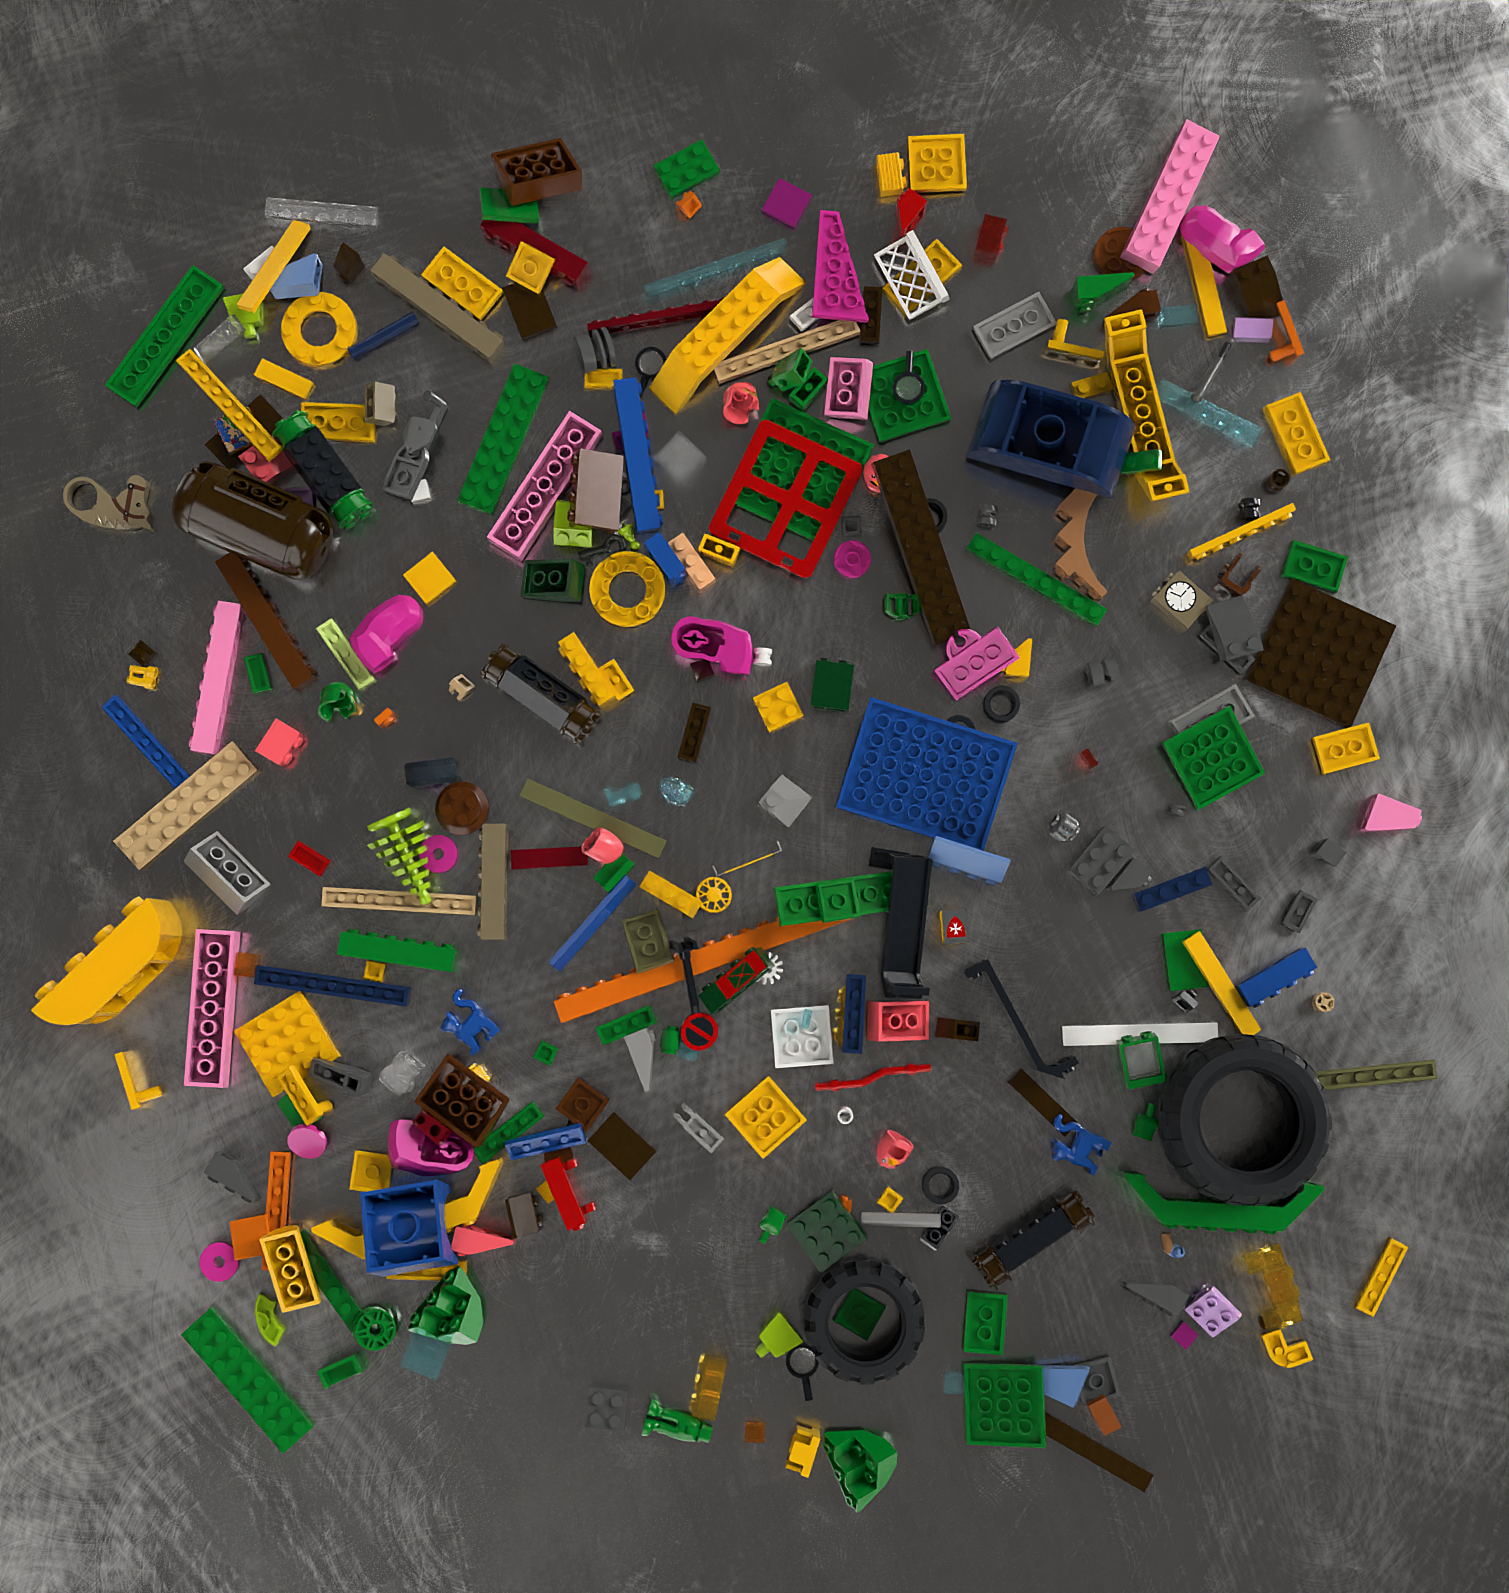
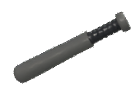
M1225 338L1224 346L1218 356L1214 358L1191 396L1194 402H1201L1207 393L1228 351L1235 345V341L1232 338Z

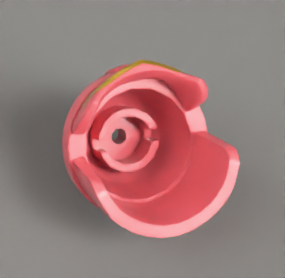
M736 382L724 392L723 413L728 421L735 424H746L749 420V411L753 408L759 410L756 389L749 382Z

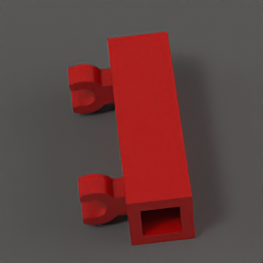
M557 1156L541 1163L540 1166L567 1231L572 1229L575 1232L584 1227L583 1224L587 1221L584 1214L594 1211L596 1207L593 1201L583 1206L578 1201L566 1172L577 1167L576 1159L573 1158L563 1163L561 1157Z

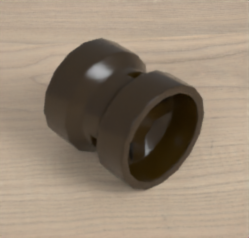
M1276 469L1267 479L1268 488L1275 492L1281 491L1290 481L1289 473L1284 469Z

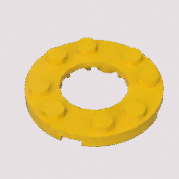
M319 292L318 296L299 297L287 308L281 323V335L287 350L295 359L309 366L326 367L333 365L334 362L348 355L349 350L347 348L355 344L357 323L351 309L341 298L330 293ZM314 312L330 314L337 324V332L333 340L323 346H312L301 335L303 320Z
M632 551L614 553L600 562L591 576L589 585L591 602L597 613L607 622L619 627H636L650 621L661 609L666 592L664 577L655 562L643 554ZM622 572L636 573L646 584L644 599L632 608L618 606L609 595V586L612 579Z

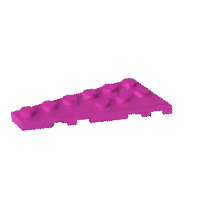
M820 210L812 318L868 323L869 318L865 311L859 282L850 257L849 247L846 243L840 214L836 211Z

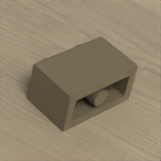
M372 382L365 386V423L380 426L394 423L396 417L394 385Z

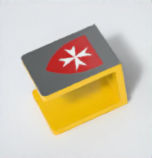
M967 909L940 911L942 945L970 943Z

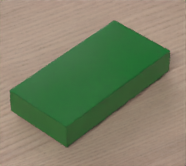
M264 653L244 657L252 693L255 695L273 690Z

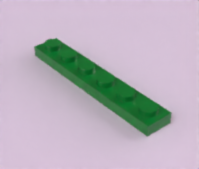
M303 1230L300 1233L315 1282L351 1332L352 1321L361 1308L306 1230Z

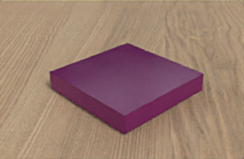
M779 178L761 212L795 229L812 198V194Z

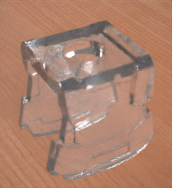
M402 1050L396 1055L392 1064L379 1072V1080L389 1090L398 1095L407 1094V1092L411 1093L415 1085L414 1080L426 1066L419 1063L406 1050Z

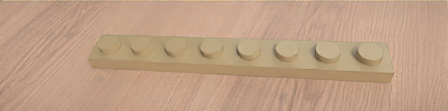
M838 320L724 360L714 369L718 383L721 384L775 365L799 348L809 353L860 335V329L857 322Z
M323 887L321 906L476 915L477 896L428 893L430 894L431 902L422 905L417 893L412 895L410 892Z

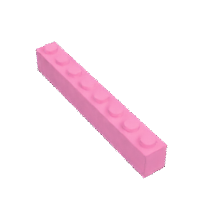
M218 601L213 610L215 619L214 624H211L210 627L211 641L207 644L206 648L208 654L207 661L203 664V672L205 673L199 686L201 695L196 702V709L198 711L192 723L194 728L193 736L189 739L190 750L196 753L216 755L219 752L245 612L241 604Z

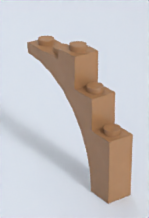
M1075 488L1057 508L1060 517L1070 522L1055 537L1056 543L1062 549L1066 548L1068 551L1056 562L1053 568L1055 573L1062 579L1065 578L1067 580L1073 575V579L1078 585H1083L1093 599L1097 598L1100 601L1108 591L1097 580L1090 568L1084 544V530L1088 511L1098 494Z

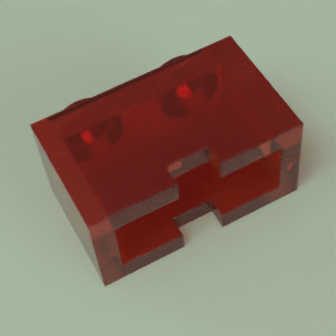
M985 214L974 256L996 261L997 256L1002 255L1004 244H1001L1002 237L1006 238L1009 228L1005 226L1007 219Z

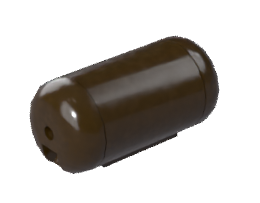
M203 461L195 464L191 471L182 477L172 502L174 522L183 532L294 580L309 579L316 574L323 565L333 541V522L329 514L324 510L302 501L301 497L235 468L228 469L217 463Z

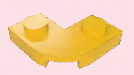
M1280 1328L1260 1334L1269 1357L1280 1366L1292 1368L1313 1360L1306 1340H1301L1287 1346Z

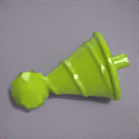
M622 522L623 527L617 532L630 542L629 547L631 550H638L640 544L634 539V523L626 525L625 522Z

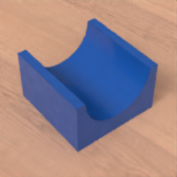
M431 1180L360 1193L367 1273L385 1277L458 1264V1256L451 1249L445 1225V1201L447 1195L451 1193V1185L439 1180Z

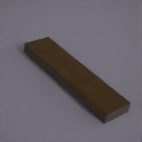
M1022 1068L1008 1081L1051 1125L1054 1126V1119L1059 1114L1063 1116L1061 1121L1063 1125L1070 1122L1078 1123ZM1060 1132V1133H1061L1064 1137H1066L1069 1132H1066V1133H1065V1132Z

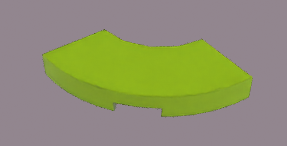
M259 1293L255 1304L258 1330L267 1342L276 1347L286 1329L280 1324L276 1316L278 1301L263 1293Z

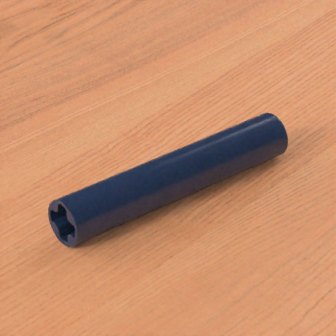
M412 311L347 349L355 360L419 324V321Z

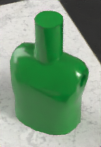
M1149 1103L1146 1113L1137 1115L1132 1133L1133 1136L1152 1142L1154 1132L1159 1123L1153 1117L1156 1105Z
M770 1206L759 1223L763 1232L758 1240L765 1244L770 1234L778 1235L788 1215Z

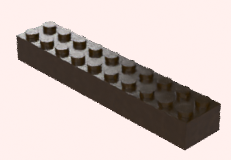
M909 449L875 461L871 465L932 645L948 641L951 635L955 638L960 637L958 630L970 629L911 451Z

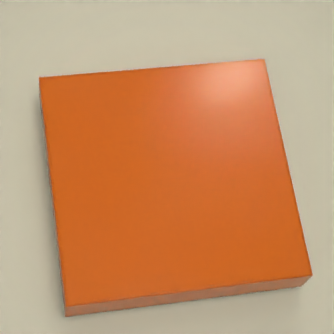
M268 1214L229 1221L235 1261L264 1255L259 1239L270 1232Z

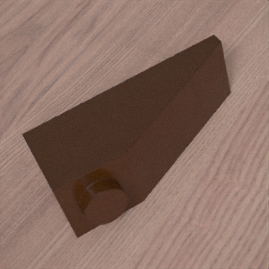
M1150 288L1140 290L1139 293L1106 317L1141 309L1144 319L1158 317L1161 308L1157 289L1150 290Z

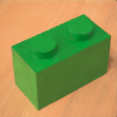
M813 367L808 373L805 383L797 386L790 393L789 402L800 411L805 412L827 387L828 378Z

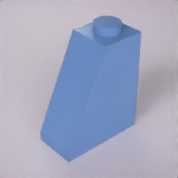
M311 254L285 266L269 290L275 299L319 295L323 265L317 254Z
M1043 1365L1044 1394L1074 1408L1090 1367Z

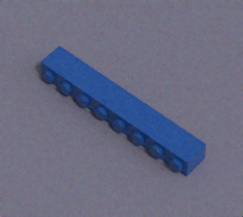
M636 377L614 380L613 389L636 534L658 531L660 525H663L662 515L658 514L657 506H660L659 496L655 495L654 488L657 487L656 477L652 476L651 469H654L653 458H649L648 450H651L650 439H646L645 432L648 431L647 421L643 420L642 413H645L644 402H640L639 394H642L641 383H637Z

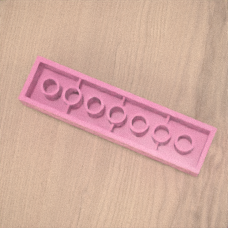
M1188 119L1182 124L1120 258L1152 274L1160 267L1218 142L1219 135Z
M569 411L488 534L489 542L522 562L554 513L556 500H562L565 496L564 493L572 485L570 484V475L573 472V465H571L572 455L580 448L594 451L603 438L602 431Z
M196 929L184 1086L229 1087L241 932Z

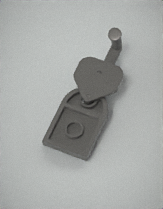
M430 390L424 392L423 398L425 401H431L435 404L434 410L429 420L414 416L407 421L402 432L405 444L397 451L380 488L386 493L412 500L428 466V450L447 409L446 402Z

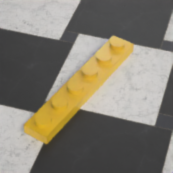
M1291 503L1189 550L1186 555L1189 561L1194 558L1198 561L1206 557V553L1209 551H1213V553L1220 551L1224 548L1223 545L1227 543L1233 545L1241 540L1240 537L1244 535L1250 537L1258 533L1257 529L1262 527L1268 529L1274 526V522L1279 519L1285 521L1291 518V514L1296 508Z

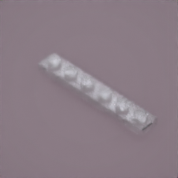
M269 197L266 199L265 207L266 218L377 228L379 216L378 207Z

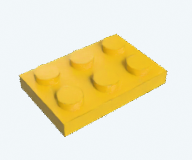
M1369 722L1312 738L1323 775L1380 759Z

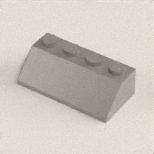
M218 831L190 848L183 861L236 915L248 908L271 885Z

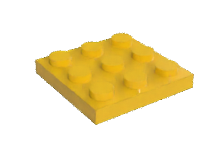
M964 134L908 136L910 188L916 193L966 191Z
M769 1076L725 1113V1116L762 1159L807 1121Z

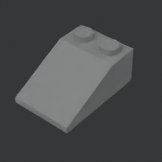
M648 1028L625 1036L624 1039L644 1091L647 1092L651 1089L655 1050L654 1042L657 1040L653 1030L649 1031Z

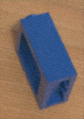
M658 532L644 541L647 553L658 566L670 586L682 584L686 580L685 577H687L686 569L662 534Z

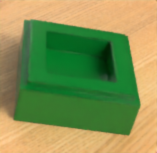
M541 1040L533 1058L551 1066L559 1048Z

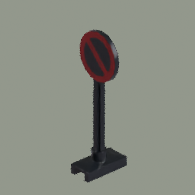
M683 937L684 941L681 944L674 940H669L670 948L678 952L680 959H682L691 1014L683 1020L680 1027V1036L688 1048L702 1051L711 1047L716 1041L718 1026L709 1014L699 1010L690 961V951L698 949L697 941L689 937Z

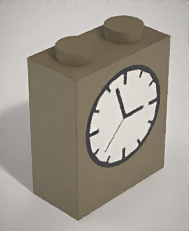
M1178 570L1175 574L1172 572L1164 580L1166 585L1163 588L1159 586L1151 594L1154 598L1150 602L1185 632L1206 609L1205 606L1212 603L1213 599Z

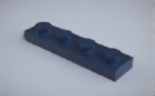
M1203 867L1134 893L1133 896L1139 911L1142 912L1211 886L1213 883L1207 868Z
M846 974L842 1053L862 1054L866 975Z

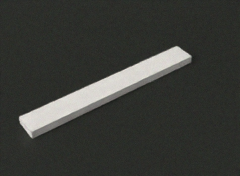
M1218 1022L1061 1026L1062 1046L1117 1045L1116 1040H1120L1122 1036L1132 1035L1135 1037L1145 1031L1155 1033L1158 1036L1159 1043H1199L1218 1037ZM1151 1041L1140 1044H1151Z

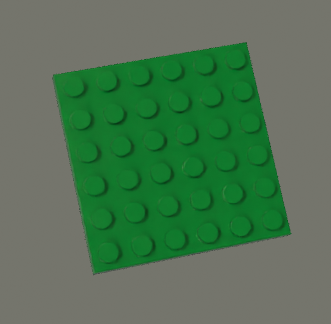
M771 398L761 418V421L769 420L860 463L862 470L874 447V444L774 398ZM769 437L751 473L784 490H790L806 458V454ZM820 461L802 497L822 508H830L846 473ZM747 487L742 489L735 503L736 506L774 523L782 507L781 503ZM796 511L793 513L786 529L814 541L821 523Z

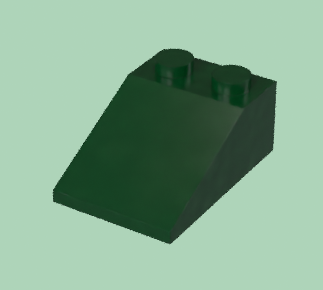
M573 558L525 560L521 597L560 602H581L585 565Z

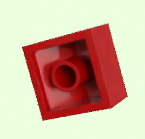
M911 188L906 192H902L897 198L898 204L895 208L897 209L896 222L899 240L907 236L906 233L916 227L926 211L927 200Z

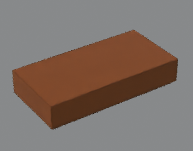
M1104 1394L1086 1402L1104 1436L1122 1428Z

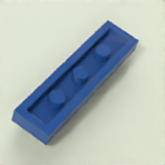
M581 1123L507 1140L505 1141V1147L510 1161L584 1144L586 1143V1137Z

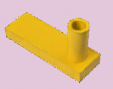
M1057 319L1053 340H1048L1046 349L1099 361L1103 360L1105 351L1064 343L1068 320Z
M125 1052L114 1054L131 1110L142 1108L141 1103L163 1096L159 1085L137 1092Z
M294 1065L289 1066L277 1077L306 1126L313 1124L324 1113L332 1110L333 1106L329 1100L316 1103Z

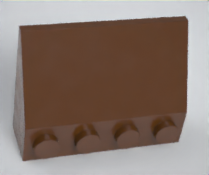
M561 138L491 153L502 188L512 206L582 190V170Z
M447 1053L414 1102L477 1148L483 1145L494 1129L510 1098Z

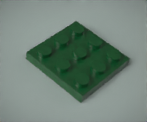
M833 1190L786 1224L820 1272L868 1239Z

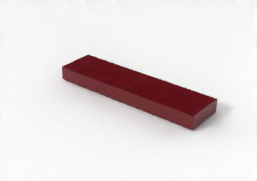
M581 846L510 850L512 870L589 866L588 856L581 851Z

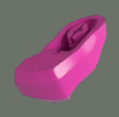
M1206 205L1191 208L1181 220L1180 231L1183 238L1193 245L1206 260L1227 273H1231L1233 269L1253 262L1265 249L1264 242L1253 229L1240 230L1233 222L1226 220L1215 209Z
M406 595L394 596L371 610L350 636L353 650L363 665L373 674L380 672L388 666L395 657L393 649L420 628L423 623V610L415 599Z
M692 616L680 619L674 626L671 640L672 646L678 655L684 658H703L710 662L719 663L722 672L750 675L753 663V644L751 635L747 631L722 621Z
M396 1120L390 1123L387 1148L388 1157L394 1169L407 1171L423 1177L454 1174L467 1168L473 1159V1146L454 1131L443 1145H438L416 1127L412 1122L413 1120Z

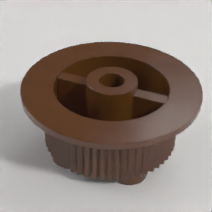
M455 782L448 785L440 792L435 804V814L440 825L448 832L457 835H467L478 830L486 821L489 811L488 800L484 792L478 786L469 782Z

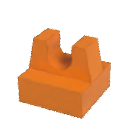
M692 191L685 192L683 199L676 202L678 208L689 219L702 206Z

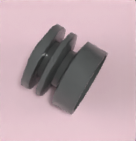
M606 327L600 328L599 333L596 329L592 330V339H590L587 332L573 335L575 352L584 374L597 371L598 361L603 369L607 368V363L610 367L616 365L614 343Z

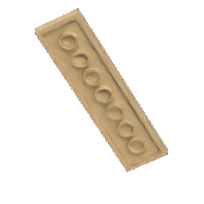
M233 741L230 742L113 842L140 870L250 778L258 769Z

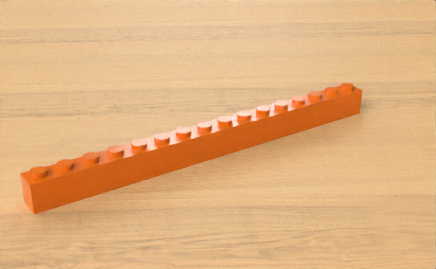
M776 917L775 922L770 924L768 920L757 924L758 928L751 930L750 927L739 930V935L732 936L731 933L722 936V941L714 943V940L703 943V948L690 951L693 976L734 962L737 959H742L745 957L744 953L751 947H762L765 951L851 919L827 923L817 921L779 927L778 917ZM675 953L672 954L673 963L637 974L636 969L633 968L628 975L624 976L623 973L612 976L613 980L605 982L603 979L594 982V987L589 989L583 986L575 989V994L569 995L567 992L558 995V1000H555L554 1004L561 1023L684 980L682 959Z

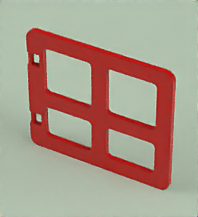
M763 420L759 423L709 525V532L711 535L736 545L740 549L786 569L799 577L809 578L812 576L862 473V466L860 463L769 420ZM769 437L806 454V458L790 490H784L751 473ZM820 461L846 473L828 509L822 508L802 497ZM744 487L775 500L782 505L764 541L726 524ZM796 511L821 523L817 535L803 560L778 549V544L793 513ZM733 532L741 536L739 541L729 538L730 533ZM784 557L794 561L791 567L782 563Z

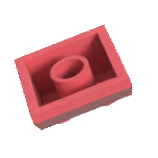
M276 718L255 751L284 767L285 764L288 765L292 760L293 755L291 754L295 748L298 749L301 746L304 735Z

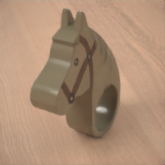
M139 475L131 476L127 482V489L123 490L116 498H113L99 483L88 477L74 478L64 488L63 500L66 507L77 517L89 524L109 530L128 531L143 527L154 531L153 526L149 522L153 513L150 512L147 505L150 484ZM83 484H92L97 490V504H94L91 510L80 511L73 504V493Z

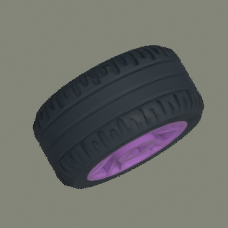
M452 757L409 762L404 766L406 783L410 787L455 781L457 778L455 760Z

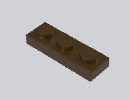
M864 286L863 300L869 321L868 323L862 322L861 343L880 344L883 287Z
M692 703L677 758L694 763L697 762L711 707Z

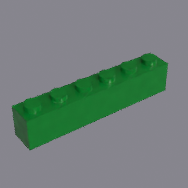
M347 929V932L340 933L337 955L447 972L455 971L458 949H453V945L442 943V946L438 947L434 946L435 942L424 940L422 944L415 943L416 939L404 937L403 941L396 940L397 936L385 935V938L377 937L378 933L366 932V935L358 934L359 930Z

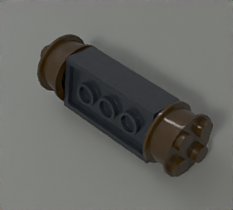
M501 644L497 652L493 651L487 659L489 663L480 672L483 679L488 678L493 681L497 689L501 688L505 693L511 695L522 705L532 710L537 716L549 722L551 726L561 730L560 733L562 735L567 734L574 739V744L580 745L586 736H590L594 730L593 724L597 723L602 716L600 709L595 710L587 704L586 698L527 656H522L521 653L516 654L510 650L508 644Z
M1069 1188V1192L1061 1198L1055 1197L1054 1199L1059 1206L1058 1210L1055 1207L1045 1213L1046 1218L1041 1221L1038 1218L1030 1223V1229L1025 1232L1021 1229L1013 1235L1014 1239L1008 1243L1005 1240L996 1246L998 1250L995 1253L988 1243L986 1244L987 1248L978 1254L972 1253L975 1257L972 1260L978 1271H984L986 1276L983 1278L990 1288L994 1286L998 1290V1286L1005 1281H1012L1008 1273L1075 1229L1080 1235V1231L1089 1224L1095 1225L1093 1221L1095 1215L1089 1207H1084L1082 1204L1084 1199L1077 1190L1073 1192Z

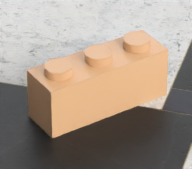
M684 533L668 542L700 594L716 584L715 577Z

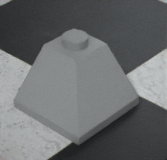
M781 775L758 804L789 828L812 797Z

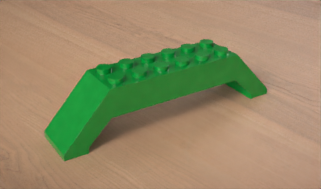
M1119 1170V1176L1152 1216L1162 1223V1226L1177 1229V1225H1181L1185 1229L1197 1230V1226L1208 1231H1217V1228H1220L1226 1232H1237V1229H1240L1245 1233H1257V1230H1260L1264 1234L1276 1235V1231L1283 1232L1324 1191L1323 1185L1315 1182H1304L1294 1193L1283 1199H1278L1275 1203L1259 1206H1238L1218 1200L1161 1197L1145 1180V1174L1138 1171Z

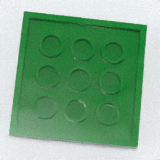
M928 349L915 352L913 356V373L918 374L922 378L925 390L920 401L912 405L901 404L894 397L892 390L894 380L898 375L905 372L906 356L873 366L868 411L879 443L951 421L952 418ZM912 377L901 379L896 387L899 396L906 400L916 398L921 390L919 382Z
M1226 706L1161 742L1197 810L1204 808L1265 774L1231 706Z
M964 1363L967 1445L1045 1448L1046 1422L1043 1365Z

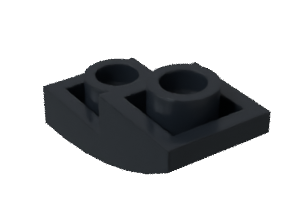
M944 1205L937 1212V1214H941V1227H927L919 1239L934 1251L939 1248L959 1218L957 1214Z

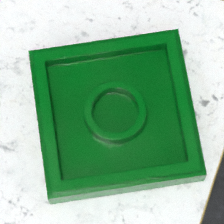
M854 878L815 885L822 923L861 917Z
M855 1288L848 1292L833 1321L867 1341L887 1306Z

